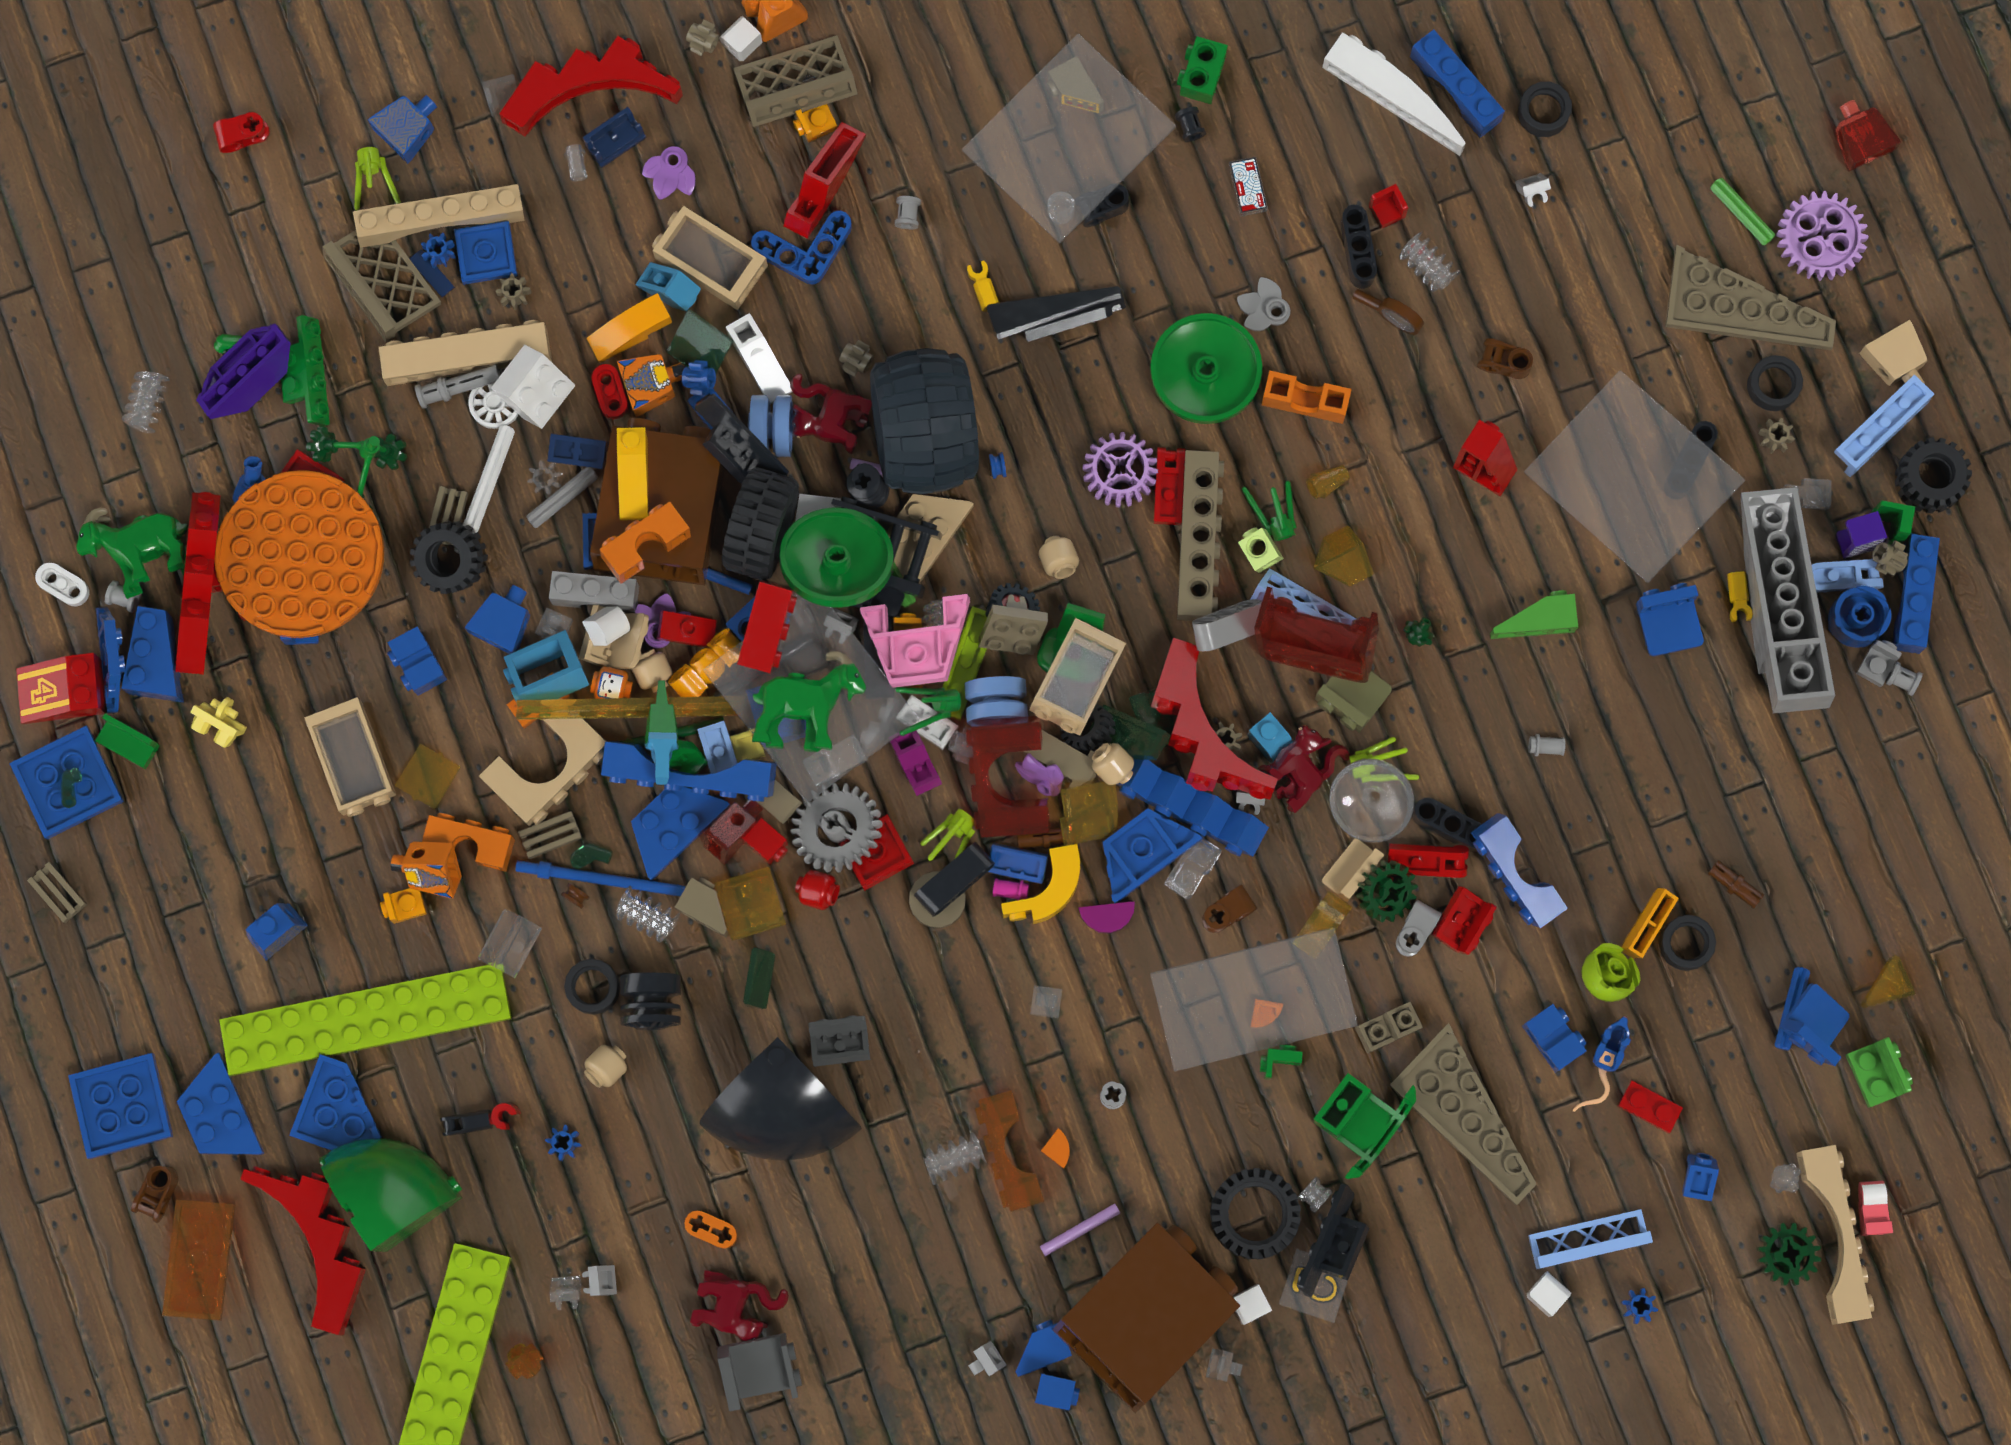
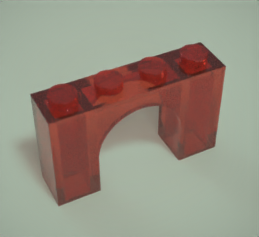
M1037 716L972 720L971 729H966L967 746L973 747V757H969L970 774H975L976 784L971 785L972 801L978 802V812H974L975 829H980L981 838L1049 833L1048 798L1030 800L1007 799L993 788L989 779V768L999 756L1009 752L1042 750L1041 719Z

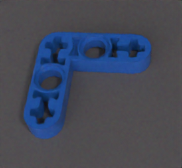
M843 211L831 213L807 252L765 230L753 235L751 246L753 250L766 257L768 263L807 284H816L823 279L852 229L851 218ZM841 219H843L845 228H838L837 232L835 233L836 238L839 239L837 241L832 236V233L835 230V225L833 222H839ZM765 239H768L769 246L774 249L777 248L775 256L771 257L773 251L767 247L760 250L758 241L764 242ZM823 241H829L833 245V250L828 254H822L817 249L818 245ZM785 251H791L796 256L795 260L790 264H784L780 261V256ZM812 255H815L819 259L816 265L818 273L817 275L812 273L810 276H807L805 268H811L814 265L815 257H812Z

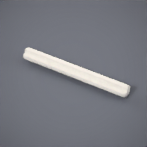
M501 425L499 427L463 526H471L473 528L472 533H477L513 439L515 431L510 426ZM455 547L454 549L456 553L459 554L458 549Z

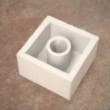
M524 344L491 389L524 420L542 429L575 387V384L545 355Z

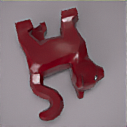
M802 374L793 376L790 388L795 395L800 398H810L820 393L824 397V403L818 417H814L807 410L794 405L793 410L795 414L792 421V434L796 438L813 435L823 442L840 443L845 446V450L848 453L852 454L857 445V437L844 429L843 426L846 420H851L856 423V428L864 430L868 421L864 414L868 415L870 410H872V401L859 395L846 394L838 389L830 388L827 384L818 382L804 388L801 385Z
M1307 725L1299 726L1294 741L1280 751L1272 764H1263L1258 767L1259 771L1277 778V781L1286 775L1287 782L1282 786L1276 785L1273 794L1277 799L1288 798L1287 809L1293 813L1300 810L1308 802L1312 794L1321 787L1323 781L1328 779L1334 772L1335 758L1340 756L1344 761H1348L1350 756L1346 747L1335 745L1325 755L1324 768L1318 770L1309 758V754L1330 744L1332 741L1330 738H1323L1316 730Z
M705 1270L704 1281L699 1283L697 1295L704 1298L708 1295L716 1296L714 1310H693L690 1323L696 1327H699L702 1323L709 1324L721 1332L735 1334L741 1342L757 1339L760 1337L763 1328H768V1324L756 1318H742L749 1295L755 1293L764 1307L769 1310H779L788 1302V1291L781 1289L778 1297L772 1299L766 1286L757 1281L733 1280L722 1273Z

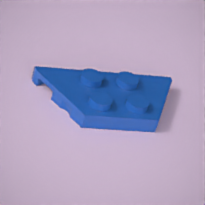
M108 607L96 608L106 714L118 713L120 679H122V672H125L124 656H119L118 653L119 645H122L121 628H116L115 619Z
M684 786L681 787V791L664 789L631 821L648 878L653 881L730 807V804L725 800L707 794L692 793V789Z
M1147 808L1103 841L1104 854L1107 859L1108 878H1110L1112 901L1118 903L1204 838L1200 834Z
M217 1053L177 1100L191 1136L200 1154L262 1155L264 1150L233 1080L228 1075V1069L222 1055Z

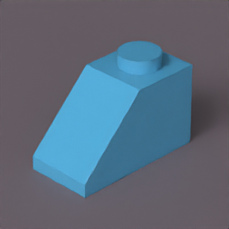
M652 262L648 264L635 284L652 296L658 293L662 302L686 312L695 303L697 295L701 290L698 285L680 270Z
M1271 712L1249 729L1247 737L1270 764L1274 762L1283 748L1293 742L1289 733Z

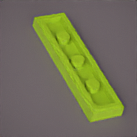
M973 606L959 640L948 681H944L942 687L945 690L957 689L960 693L961 708L959 711L951 712V718L961 721L968 702L965 698V683L977 678L987 648L979 647V636L987 619L986 611Z

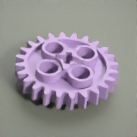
M1823 191L1820 198L1817 197L1815 192H1812L1809 200L1802 195L1799 199V204L1793 201L1790 205L1791 210L1786 209L1782 214L1785 219H1781L1778 223V226L1783 229L1778 230L1776 236L1784 239L1779 241L1777 247L1786 248L1781 257L1786 258L1790 256L1791 260L1787 266L1791 267L1797 264L1798 269L1796 273L1799 274L1806 270L1807 279H1810L1813 273H1817L1818 281L1822 280L1824 274H1827L1828 278L1833 280L1835 271L1841 277L1844 276L1846 273L1845 268L1850 271L1853 270L1855 267L1854 262L1859 263L1862 258L1859 253H1864L1867 248L1862 243L1866 242L1869 236L1861 232L1865 231L1868 226L1867 224H1859L1864 215H1854L1853 212L1857 206L1853 205L1848 208L1846 206L1848 198L1843 199L1841 202L1837 201L1838 193H1835L1831 199L1827 197L1826 191ZM1826 216H1834L1839 224H1830ZM1799 222H1808L1811 225L1812 229H1803L1800 226ZM1839 230H1845V231H1846V233H1836V232H1838ZM1800 238V239H1807V240L1804 241V242H1800L1798 239ZM1833 242L1842 243L1845 247V250H1836L1833 246ZM1806 247L1815 248L1818 256L1809 255Z

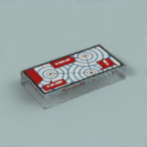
M1256 157L1229 162L1240 217L1266 212L1268 207Z

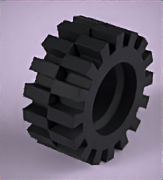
M1086 700L1081 701V706L1077 703L1074 704L1075 710L1072 713L1082 717L1088 702ZM1096 703L1087 721L1088 723L1095 720L1094 726L1088 734L1079 736L1075 733H1068L1060 727V731L1063 732L1061 737L1065 740L1066 744L1088 756L1091 750L1095 752L1106 741L1111 743L1112 738L1109 735L1115 734V729L1112 728V726H1116L1115 721L1107 710Z

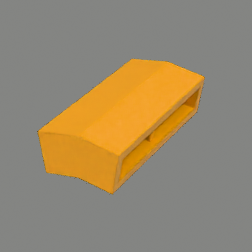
M1657 888L1622 943L1621 948L1624 949L1622 952L1633 959L1643 958L1679 898L1665 888ZM1662 899L1665 900L1653 921H1651L1650 919L1652 918ZM1645 927H1647V932L1643 936L1637 948L1634 949V945L1638 941Z

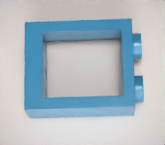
M566 630L504 656L508 668L503 669L509 685H515V687L510 689L517 704L523 703L527 712L589 686L580 660ZM564 655L568 668L523 686L520 674Z

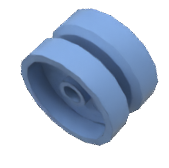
M752 395L748 416V429L768 450L770 439H772L773 452L776 457H791L793 442L792 395H777L773 404V413H770V401L767 395Z
M998 676L978 678L966 682L965 698L974 703L966 708L967 724L976 727H1003L1028 721L1027 704L1019 701L1027 696L1026 679Z

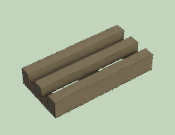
M440 486L429 528L439 522L445 495L449 497L442 523L449 521L455 497L459 498L453 522H461L468 493ZM442 542L443 545L455 547L450 542Z
M572 811L518 832L529 859L582 839ZM569 820L570 822L567 825L528 840L527 836ZM573 829L574 834L537 849H531V846Z
M50 862L45 864L42 870H38L34 877H30L27 880L63 923H67L87 905ZM49 872L76 901L77 905L75 907L69 903L46 876ZM40 880L47 885L69 911L66 915L38 883Z

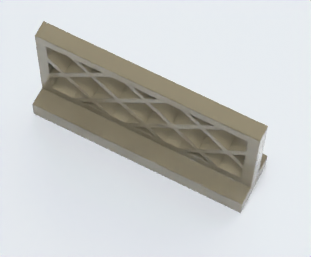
M837 35L733 68L753 127L794 115L798 109H801L803 112L857 95L854 77ZM834 46L836 48L832 57L821 54L824 49ZM807 56L810 59L804 66L795 63L797 58ZM817 60L827 63L822 72L812 68ZM780 64L784 67L777 74L769 71L771 66ZM833 66L844 69V71L828 74ZM790 69L800 71L796 80L786 77ZM751 72L758 74L753 82L742 78V75ZM807 74L817 77L816 80L807 83L802 82ZM764 77L774 80L770 88L759 85ZM781 82L791 86L788 89L776 91ZM755 91L765 94L763 97L750 100Z
M356 230L335 243L330 241L322 246L324 259L385 342L393 339L396 332L441 305L437 295L396 240L389 244L368 246L380 249L377 261L362 258L364 247L360 248L358 257L346 255L342 250L349 243L359 245ZM383 250L395 251L398 255L397 264L382 262ZM360 264L376 266L374 278L361 276L359 273ZM380 267L396 270L393 282L378 279ZM399 271L409 272L414 276L413 286L397 283ZM376 285L392 288L390 300L381 299L375 295ZM395 289L411 291L409 304L393 301ZM415 292L427 294L431 302L425 306L414 305ZM392 306L408 309L406 317L396 323L390 315Z

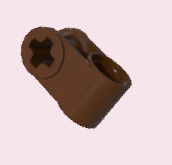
M1487 338L1484 340L1485 350L1482 360L1477 363L1479 369L1514 379H1523L1529 375L1533 364V356L1529 350L1506 344L1497 339ZM1494 352V358L1491 360L1492 353ZM1515 359H1522L1526 362L1527 366L1525 368H1517L1512 362Z
M1241 884L1206 909L1202 916V924L1208 932L1218 933L1233 923L1244 919L1258 908ZM1212 913L1215 916L1219 914L1222 916L1221 920L1219 921L1220 924H1218V922L1216 921L1213 923L1210 922Z
M155 1166L151 1168L133 1200L131 1212H141L152 1217L153 1222L159 1223L168 1208L170 1198L178 1184L177 1172L168 1166ZM162 1171L168 1176V1181L163 1187L157 1183V1175Z

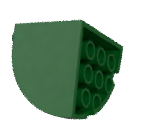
M382 1138L358 1140L337 1147L319 1159L322 1165L321 1169L341 1207L347 1213H353L354 1216L351 1217L350 1221L370 1251H389L463 1198L459 1193L462 1187L453 1175L448 1177L431 1157L423 1151L400 1141Z

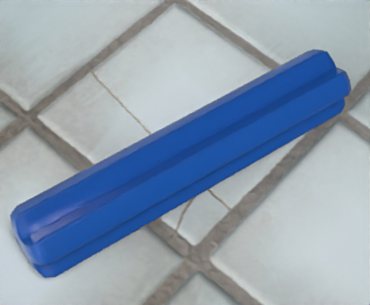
M1796 967L1794 969L1780 1025L1805 991L1810 970L1803 967ZM1779 1028L1774 1045L1778 1049L1788 1051L1791 1048L1792 1042L1789 1040V1036Z

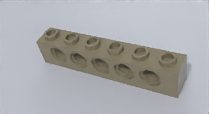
M1185 451L1177 620L1193 621L1216 612L1218 608V597H1213V586L1218 587L1219 570H1214V559H1220V542H1215L1216 532H1221L1222 515H1216L1217 505H1222L1223 488H1218V477L1223 478L1224 461H1219V452ZM1205 476L1210 479L1211 484L1207 487H1200L1196 483V479ZM1203 503L1209 507L1210 511L1202 515L1197 513L1194 507L1197 504ZM1196 531H1204L1208 534L1209 538L1204 542H1199L1195 540L1193 534ZM1196 558H1202L1207 562V567L1196 569L1192 565V561ZM1195 585H1200L1205 588L1206 594L1196 597L1191 593L1190 589Z

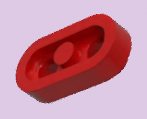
M599 365L592 373V383L601 411L609 419H620L627 413L629 406L620 375L612 365ZM604 377L612 378L609 384H603L602 379ZM613 402L620 404L616 410L610 409V405Z

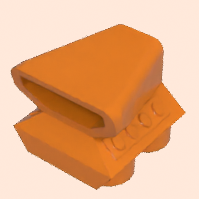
M799 0L741 1L747 17H758L756 29L761 33L762 42H767L808 19V12Z

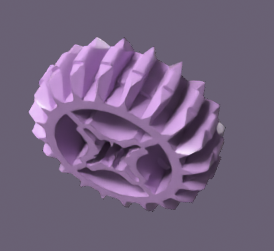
M1121 432L1120 438L1115 440V435L1110 433L1109 442H1106L1103 437L1099 438L1101 448L1092 444L1090 450L1093 454L1085 455V460L1089 463L1083 464V471L1088 472V474L1084 475V482H1092L1088 486L1089 492L1098 489L1095 499L1099 500L1103 495L1106 496L1105 505H1109L1111 499L1116 500L1115 505L1118 508L1121 506V500H1125L1128 507L1132 506V497L1137 502H1141L1142 496L1140 492L1144 495H1149L1150 489L1148 486H1155L1156 480L1150 476H1156L1158 473V469L1152 467L1157 464V458H1148L1153 453L1152 448L1142 450L1146 442L1141 440L1138 444H1135L1136 435L1134 434L1130 436L1129 440H1125V433ZM1116 450L1128 451L1122 457H1116L1110 453ZM1136 457L1140 460L1144 471L1140 480L1131 469ZM1100 460L1105 463V467L1110 471L1104 483L1097 472ZM1120 465L1125 466V474L1121 472V474L1116 473L1115 475V466H1119V468ZM1118 483H1126L1129 486L1133 485V487L1128 489H1113Z

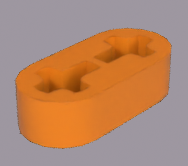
M698 1210L692 1211L685 1218L686 1231L707 1243L726 1249L732 1247L737 1241L738 1235L735 1227L719 1218ZM699 1216H702V1222L710 1226L709 1230L706 1231L699 1228L697 1232H694V1226L690 1224L692 1218L698 1219ZM725 1227L729 1228L728 1233L732 1236V1239L730 1241L725 1240L723 1244L719 1243L720 1237L712 1233L714 1228L723 1231Z

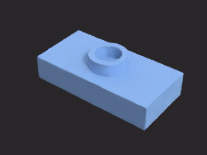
M725 721L697 729L711 774L733 767L738 763Z

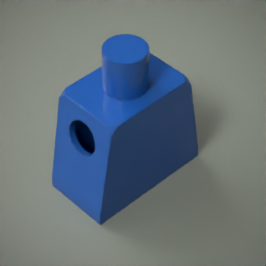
M512 585L505 598L496 593H491L466 624L465 629L474 637L508 654L518 651L530 619L528 610L520 606L527 592Z

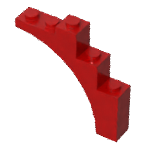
M617 36L600 62L599 58L590 51L582 52L576 48L559 75L553 66L547 63L542 65L535 61L499 115L503 124L526 137L537 122L555 107L574 97L593 91L607 89L639 90L658 95L675 104L680 101L683 94L680 82L668 74L663 76L657 72L654 65L647 61L641 62L643 60L641 49L635 41L630 38L624 40Z
M192 492L175 672L204 675L221 495H215L210 492Z
M1173 638L1151 708H1155L1158 712L1165 715L1173 714L1177 716L1168 745L1174 747L1179 752L1195 754L1186 784L1192 785L1193 788L1199 791L1208 790L1213 792L1217 782L1229 790L1238 789L1249 793L1254 798L1270 800L1278 779L1255 769L1238 758L1220 740L1210 726L1199 699L1196 686V664L1199 651L1195 644Z
M256 1166L253 1167L252 1171L244 1169L240 1180L262 1189L279 1201L295 1218L306 1236L314 1258L317 1276L316 1307L311 1327L344 1336L366 1269L359 1267L360 1261L345 1256L342 1261H339L350 1227L343 1225L344 1219L329 1214L326 1219H323L333 1192L325 1176L313 1172L311 1177L302 1175L299 1186H296L297 1179L281 1175L280 1179L277 1180L269 1177L270 1171Z

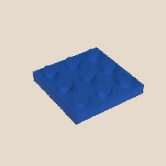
M84 726L9 763L39 828L47 840L124 802L88 726Z
M153 1053L68 1075L87 1159L105 1156L173 1137L157 1063Z

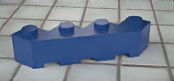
M1128 752L1134 760L1133 775L1125 784H1116L1120 787L1119 792L1122 795L1133 800L1135 797L1154 807L1155 812L1167 818L1171 816L1190 826V830L1200 834L1202 837L1207 835L1226 846L1225 849L1236 856L1240 857L1242 853L1254 856L1269 828L1252 814L1232 808L1216 795L1196 790L1192 785L1186 784V780L1181 776L1161 770L1147 758Z

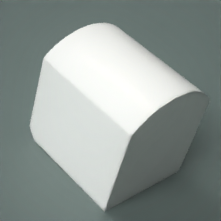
M743 16L736 20L719 37L723 46L739 61H744L763 43L761 33Z
M618 606L605 607L582 621L594 646H607L630 631L629 621Z
M1547 1271L1526 1294L1527 1298L1548 1317H1552L1572 1293Z
M1258 1284L1233 1296L1241 1305L1235 1313L1242 1325L1272 1311Z

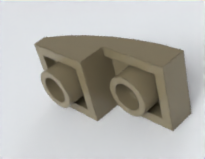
M777 780L774 783L773 796L765 797L764 802L757 801L782 824L802 804Z
M1408 1002L1355 1027V1030L1368 1054L1423 1027L1411 1002Z

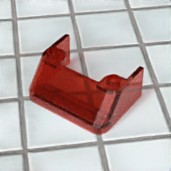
M1266 588L1254 626L1261 657L1272 662L1353 682H1368L1379 632L1377 613L1372 612L1370 618L1359 617V619L1352 620L1351 625L1299 613L1290 599L1284 597L1274 599L1273 588Z

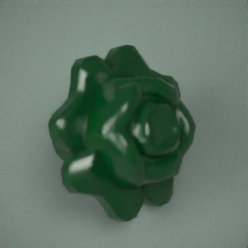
M1423 617L1420 622L1413 620V622L1407 620L1405 622L1406 626L1403 630L1409 643L1418 647L1433 643L1434 635L1430 632L1431 621L1428 618Z

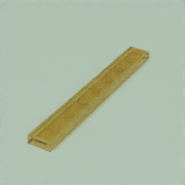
M745 696L667 697L668 704H673L676 717L741 716L745 708ZM656 698L517 700L516 719L648 717L650 705L656 704Z

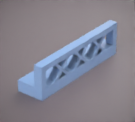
M1913 375L1834 451L1848 466L1844 472L1849 477L1853 476L1921 411L1934 396V393L1917 376Z
M1270 568L1250 599L1262 601L1264 615L1343 661L1348 657L1354 644L1366 627L1365 623ZM1271 580L1272 582L1278 584L1281 588L1274 587L1273 585L1269 584L1268 581ZM1294 596L1302 598L1305 602L1298 601ZM1318 610L1326 612L1329 616L1322 615ZM1343 625H1348L1355 629V633L1346 629Z
M1641 1209L1528 1235L1536 1269L1653 1242L1651 1232L1646 1230ZM1636 1217L1640 1231L1639 1234L1629 1236L1619 1230L1625 1219ZM1619 1221L1616 1227L1611 1225L1610 1222ZM1604 1224L1613 1230L1608 1241L1600 1242L1591 1236L1597 1225ZM1591 1227L1588 1234L1581 1230L1584 1228ZM1571 1231H1576L1585 1236V1239L1578 1248H1571L1563 1243L1567 1234ZM1564 1233L1560 1240L1553 1236ZM1616 1233L1623 1236L1621 1238L1613 1239ZM1548 1237L1557 1243L1551 1254L1540 1256L1536 1239ZM1588 1240H1591L1595 1243L1591 1245H1586ZM1560 1246L1567 1249L1565 1251L1557 1252Z

